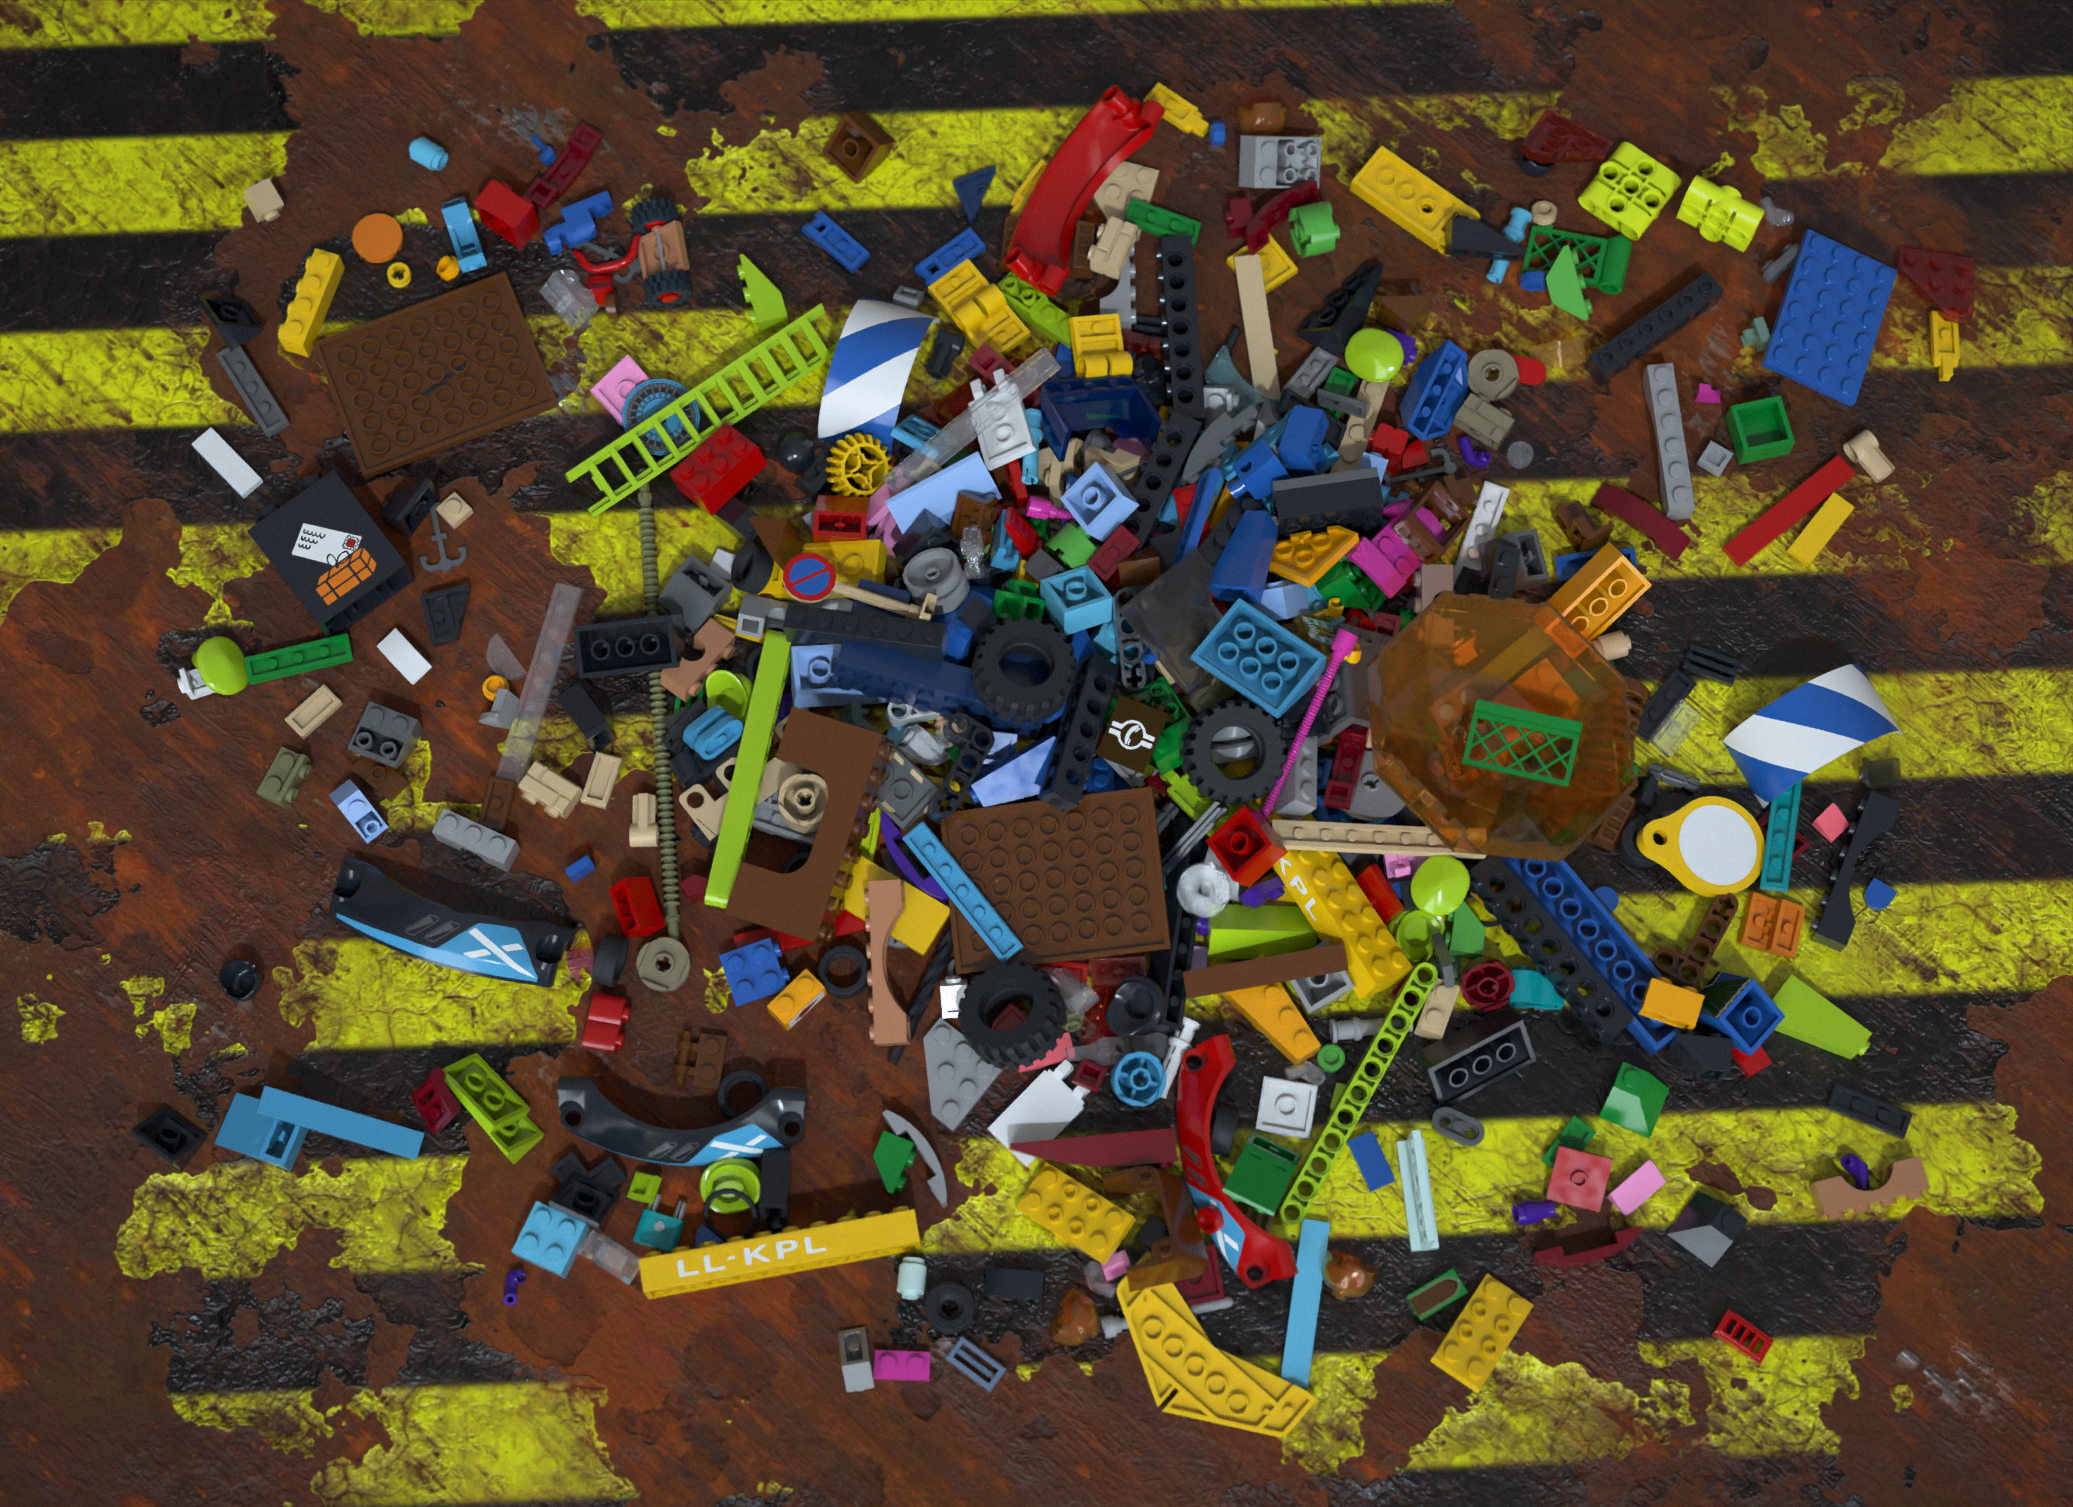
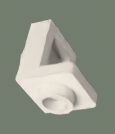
M185 668L179 669L181 678H178L177 682L182 694L187 693L191 700L214 693L201 679L198 669L188 672Z

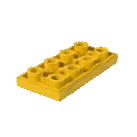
M861 856L859 863L854 865L851 873L854 876L851 888L845 892L843 898L845 901L844 909L865 921L866 915H869V905L865 904L864 890L868 888V881L896 880L900 878ZM903 881L905 883L906 910L898 919L891 937L925 956L950 916V909Z

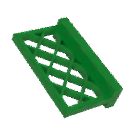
M1476 699L1462 764L1568 788L1583 723ZM1477 720L1489 721L1494 731L1481 738L1476 730ZM1495 723L1502 724V726L1498 728ZM1511 726L1515 727L1521 736L1508 744L1500 731ZM1522 729L1529 730V731L1524 734L1523 731H1522ZM1534 732L1542 733L1547 740V743L1537 749H1534L1527 739ZM1497 733L1505 746L1491 753L1484 741ZM1474 734H1475V736L1477 737L1478 741H1476V742H1474V743L1472 744L1473 738H1474ZM1548 735H1552V736H1556V737L1553 738V739H1550ZM1561 738L1573 740L1571 750L1562 756L1553 744ZM1524 740L1531 752L1518 760L1511 746ZM1481 743L1488 757L1481 761L1469 759L1471 749ZM1550 745L1558 758L1544 765L1537 753ZM1505 750H1508L1515 761L1508 767L1500 766L1494 758ZM1534 755L1542 768L1534 773L1526 772L1521 762ZM1567 756H1569L1568 765L1564 760ZM1491 759L1494 764L1485 763V762H1487V761H1489V760ZM1560 761L1566 769L1564 780L1553 778L1548 768ZM1517 765L1520 768V770L1512 769ZM1544 771L1547 776L1539 774Z

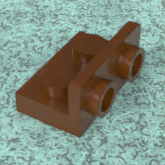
M962 491L958 493L952 530L970 546L972 551L976 552L988 546L993 539L992 527L998 514V498L992 496L985 500Z

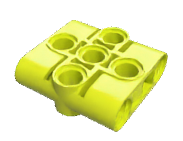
M1622 142L1608 161L1601 165L1598 174L1580 195L1578 202L1588 212L1627 238L1636 241L1651 222L1658 217L1661 209L1681 185V179L1673 171L1628 142ZM1639 171H1646L1649 175H1643ZM1604 175H1610L1614 179H1607ZM1625 189H1631L1635 193H1628ZM1646 203H1652L1656 207H1649ZM1611 207L1618 208L1620 212L1613 211Z
M1696 175L1686 192L1676 218L1700 229V234L1707 240L1712 242H1719L1721 240L1744 253L1757 230L1765 210L1742 199L1740 192L1735 188L1726 185L1718 187L1716 184Z

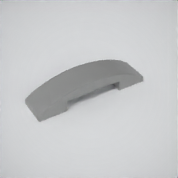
M889 1110L882 1113L883 1118L894 1135L902 1138L908 1134L934 1174V1177L927 1181L928 1187L941 1207H946L947 1191L940 1163L931 1146L921 1133L904 1118Z

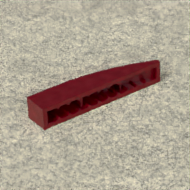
M1174 1128L1008 1144L1009 1150L1038 1159L1079 1166H1127V1169L1154 1164L1155 1168L1162 1169L1171 1168V1162L1178 1161Z

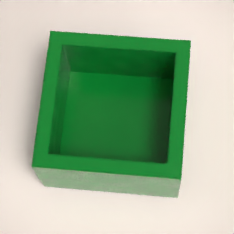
M1781 395L1730 406L1725 416L1739 464L1789 454L1795 444Z

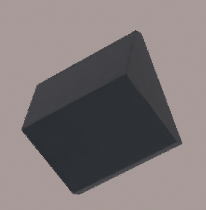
M197 295L196 300L230 351L262 333L264 328L243 299Z
M166 1105L130 1131L131 1135L181 1171L208 1137Z
M572 1170L549 1200L548 1205L557 1211L586 1223L598 1231L604 1232L622 1193Z

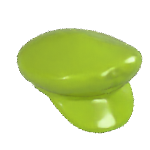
M1365 328L1356 332L1350 338L1345 349V361L1348 368L1358 377L1372 383H1381L1392 379L1400 370L1404 360L1403 348L1398 339L1392 334L1376 328Z
M223 636L207 639L192 655V663L198 669L201 679L214 692L222 695H232L243 690L248 684L244 661L245 656L231 639Z
M717 670L710 673L706 679V709L709 710L713 706L721 705L744 725L754 688L751 680L746 675L732 673L727 670Z
M1450 855L1431 856L1421 864L1412 878L1410 890L1413 902L1420 910L1429 915H1448L1454 912L1465 899L1470 886V876L1464 864Z
M1420 909L1401 911L1387 926V929L1410 963L1419 962L1434 953L1432 934L1441 932L1443 937H1445L1446 930L1442 916H1432Z
M726 1158L710 1164L700 1178L702 1199L705 1203L714 1191L722 1188H734L745 1193L755 1205L760 1197L761 1172L753 1162L747 1159ZM734 1194L717 1196L710 1205L712 1210L722 1214L739 1213L750 1209L749 1205L741 1197Z

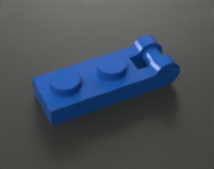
M818 211L813 216L814 219L810 223H806L801 230L808 238L813 239L853 274L870 257V253L822 211ZM821 226L825 227L821 233L818 231Z
M969 227L919 263L914 271L919 277L925 279V284L929 287L967 258L971 261L985 251L986 245ZM936 266L938 271L933 274L930 269Z

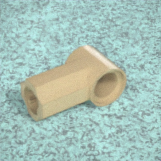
M1863 430L1843 446L1848 458L1854 463L1859 462L1876 483L1884 480L1895 470L1892 463L1879 449L1876 437L1868 430Z
M648 793L633 795L632 823H630L629 828L630 847H658L659 832L658 823H656V795Z

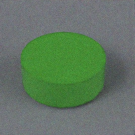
M1335 1044L1323 1046L1317 1055L1319 1067L1326 1072L1338 1071L1345 1061L1343 1050Z

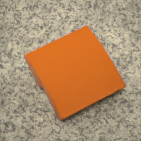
M1756 892L1749 893L1737 944L1773 955L1795 958L1806 907L1785 899L1775 900Z

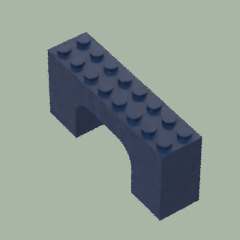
M862 578L859 579L857 587L905 604L909 603L911 596L909 591ZM855 599L851 612L905 618L904 615ZM852 641L842 642L831 684L836 685L842 690L848 691L853 689L862 692L868 697L888 699L893 704H907L914 706L919 711L940 713L945 718H950L956 713H963L982 725L991 727L992 730L1014 732L1018 734L1019 738L1025 740H1036L1044 723V720L1039 717L1037 723L1029 724L1028 720H1023L1022 724H1015L1014 719L1007 718L1006 721L1000 719V714L996 711L991 714L986 709L987 703H980L976 697L978 690L975 691L972 686L973 676L971 675V668L945 661L937 662L917 659L906 653L880 645ZM1010 655L1002 659L999 664L1004 676L1019 686L1033 687L1044 683L1048 679V673L1042 663L1029 655Z

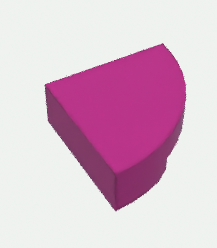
M1700 383L1695 392V402L1720 403L1721 392L1718 389L1712 390L1709 384Z

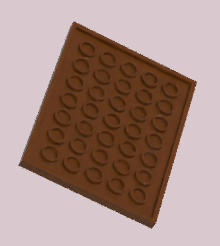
M506 272L496 274L313 343L365 480L559 407ZM464 362H467V365L463 370H454ZM450 372L456 374L426 396L422 395L432 385L441 383Z
M1152 786L1084 795L1079 806L1065 812L1040 800L955 811L946 822L940 823L944 847L1025 946L1008 960L1009 964H1013V961H1023L1025 966L1027 963L1041 965L1172 949ZM948 896L956 974L983 972L990 966H993V968L998 967V963H1001V961Z

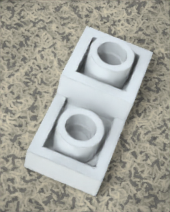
M396 628L377 645L380 651L412 685L432 668L421 653Z

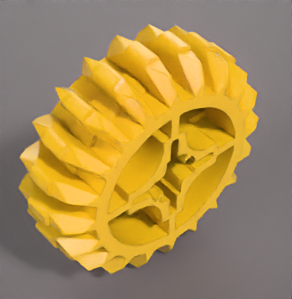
M855 433L854 436L846 435L845 441H836L838 448L832 447L830 449L834 456L826 458L831 463V467L824 469L826 472H831V476L828 477L827 481L835 482L831 489L835 492L839 491L838 496L870 498L886 483V479L891 480L893 478L892 475L888 474V470L894 468L893 465L888 464L892 456L885 454L888 447L885 445L880 446L881 440L878 438L873 439L870 434H865L864 436L862 433ZM860 447L867 450L872 459H866L864 453H861ZM847 478H853L860 489L857 490L851 486Z

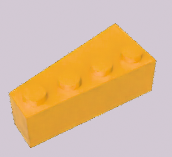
M1281 983L1219 993L1232 1004V1007L1244 1015L1258 1031L1262 1032L1295 1066L1319 1052L1320 1043Z

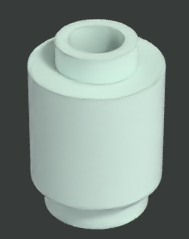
M904 1257L902 1264L899 1265L897 1292L902 1294V1298L916 1300L918 1295L924 1294L927 1267L924 1266V1259Z

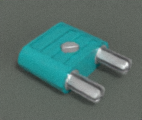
M656 1194L655 1202L648 1204L647 1209L642 1211L633 1242L667 1253H673L672 1249L677 1247L685 1224L682 1219L687 1203L678 1201L673 1217L656 1212L661 1199V1195Z

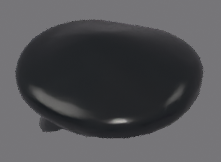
M1132 974L1124 978L1118 985L1105 1015L1106 1024L1111 1031L1120 1036H1129L1135 1033L1144 1034L1151 1031L1160 1021L1165 1008V999L1160 986L1152 978L1143 974Z

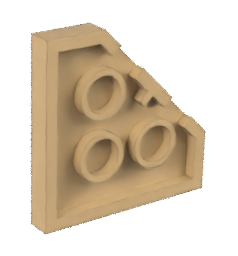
M1123 161L1103 182L1092 199L1107 221L1111 216L1123 221L1130 198L1148 204L1151 203L1159 170ZM1138 229L1136 241L1140 239L1142 232L1140 229Z

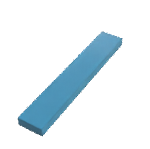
M924 821L902 838L1001 962L1008 961L1025 947Z
M264 1086L256 1110L257 1114L412 1160H417L424 1133L268 1086Z

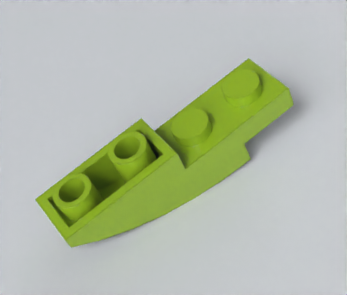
M1010 271L996 285L1006 298L1007 305L1053 342L1058 340L1069 349H1072L1068 320L1072 316L1049 302L1047 295L1035 290L1029 283L1020 280Z

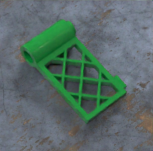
M1532 225L1522 274L1544 271L1547 277L1549 273L1547 270H1551L1556 259L1550 262L1544 255V252L1555 247L1560 254L1562 248L1559 243L1564 240H1570L1576 246L1573 249H1576L1577 252L1579 251L1586 260L1576 266L1577 274H1580L1579 270L1588 265L1595 272L1593 279L1584 277L1586 286L1598 288L1607 294H1620L1623 291L1633 246L1627 237L1616 235L1610 239H1603L1554 230L1553 225ZM1536 234L1547 236L1550 243L1539 248L1535 242ZM1590 244L1601 246L1600 252L1591 258L1583 249ZM1537 256H1540L1546 264L1539 269L1529 267L1530 260Z

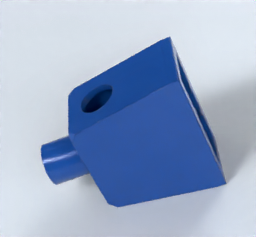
M1263 438L1233 464L1232 468L1239 478L1226 487L1235 499L1249 491L1253 498L1259 501L1272 493V481L1292 478Z

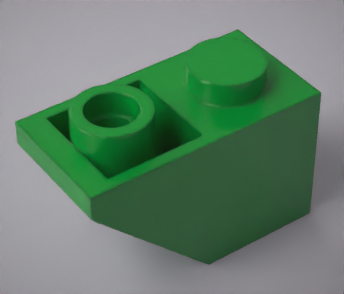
M883 1131L873 1158L888 1195L894 1198L896 1192H902L907 1177L903 1176L907 1166H913L917 1152L914 1151L915 1145L913 1142Z

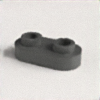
M1791 243L1787 245L1780 253L1781 257L1776 261L1771 259L1762 268L1764 272L1762 278L1768 284H1772L1793 266L1800 246L1799 243L1794 246Z
M1441 1107L1434 1112L1431 1118V1126L1437 1134L1465 1147H1475L1484 1138L1485 1130L1478 1120L1452 1108ZM1446 1118L1449 1121V1126L1443 1127L1440 1124V1119ZM1468 1129L1472 1130L1474 1137H1466L1465 1131Z

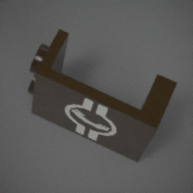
M1130 694L1129 698L1120 695L1096 755L1152 778L1155 767L1149 765L1166 721L1174 722L1176 717L1168 714L1169 708L1157 703L1150 707L1144 704L1146 700L1134 694Z

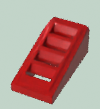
M1008 507L1004 526L1017 551H1019L1022 560L1028 562L1029 558L1039 548L1044 551L1045 541L1013 507Z
M1729 1309L1724 1311L1711 1334L1759 1365L1774 1342L1772 1338ZM1733 1322L1735 1325L1730 1334H1727L1725 1330L1729 1323ZM1741 1327L1744 1329V1332L1737 1341L1734 1337ZM1750 1333L1754 1337L1748 1347L1743 1344ZM1760 1339L1763 1341V1344L1756 1354L1752 1350Z

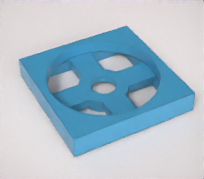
M913 414L896 425L890 436L934 460L949 450L956 440L952 435Z

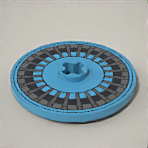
M652 379L638 385L628 395L623 406L622 424L625 433L688 392V390L681 384L668 379ZM694 400L683 407L682 410L695 430L698 431L700 415L698 405ZM675 413L665 419L664 424L661 423L677 448L691 440V437ZM654 428L639 437L650 455L667 456L670 454Z

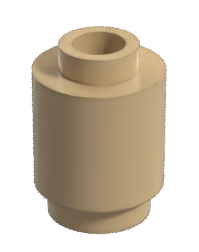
M1620 630L1596 637L1594 641L1590 642L1592 656L1596 662L1600 660L1606 662L1628 656V650L1631 649L1629 636L1627 634L1624 635Z

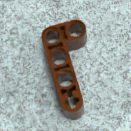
M1727 892L1728 894H1719L1714 899L1684 955L1671 948L1662 947L1651 957L1650 962L1664 978L1672 981V985L1680 988L1683 986L1693 988L1701 979L1738 910L1739 903L1735 895ZM1722 903H1725L1727 905L1726 911L1720 917L1717 914L1722 907ZM1706 925H1714L1718 930V934L1712 935L1708 933ZM1694 948H1702L1705 951L1706 957L1700 958L1696 956ZM1665 957L1669 961L1670 966H1660L1657 958ZM1681 971H1690L1694 979L1692 981L1685 980Z

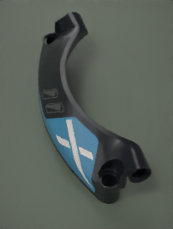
M349 856L345 859L339 872L328 914L332 920L341 923L362 936L413 958L468 974L545 988L554 985L558 965L563 959L564 951L568 952L570 950L576 933L575 928L543 918L494 917L466 912L436 903L400 885L380 866Z
M560 1075L558 1080L561 1123L570 1134L612 1153L640 1161L668 1166L701 1167L709 1166L718 1160L726 1158L752 1160L762 1157L763 1149H786L801 1143L806 1136L804 1111L807 1110L808 1087L777 1085L762 1101L735 1119L709 1128L674 1130L652 1126L625 1114L601 1094L589 1076ZM573 1114L581 1115V1121L578 1125H568L570 1116ZM798 1125L800 1127L798 1135L791 1137L786 1134L788 1126Z

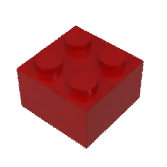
M492 179L474 201L481 223L521 250L540 229L537 219L538 215L535 213L533 202L525 196L519 197L516 195L513 189L504 182L500 184Z
M1246 805L1238 810L1206 840L1231 879L1247 887L1256 882L1288 852L1261 812Z

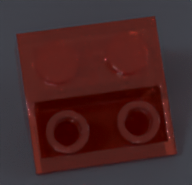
M1145 952L1091 958V992H1115L1120 982L1127 976L1132 974L1146 975Z

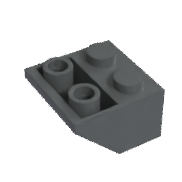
M1537 529L1512 532L1477 546L1483 569L1486 573H1488L1493 544L1521 549L1513 591L1538 588L1550 578Z
M692 554L675 571L656 603L671 615L683 614L684 625L696 634L730 600L732 585Z
M369 701L347 749L397 769L413 752L423 727L415 718Z

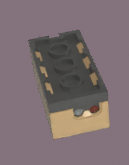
M864 718L856 725L857 727L883 734ZM895 746L894 757L886 765L885 772H887L885 784L882 788L879 787L876 797L879 799L878 807L899 827L910 832L928 817V805L939 786Z

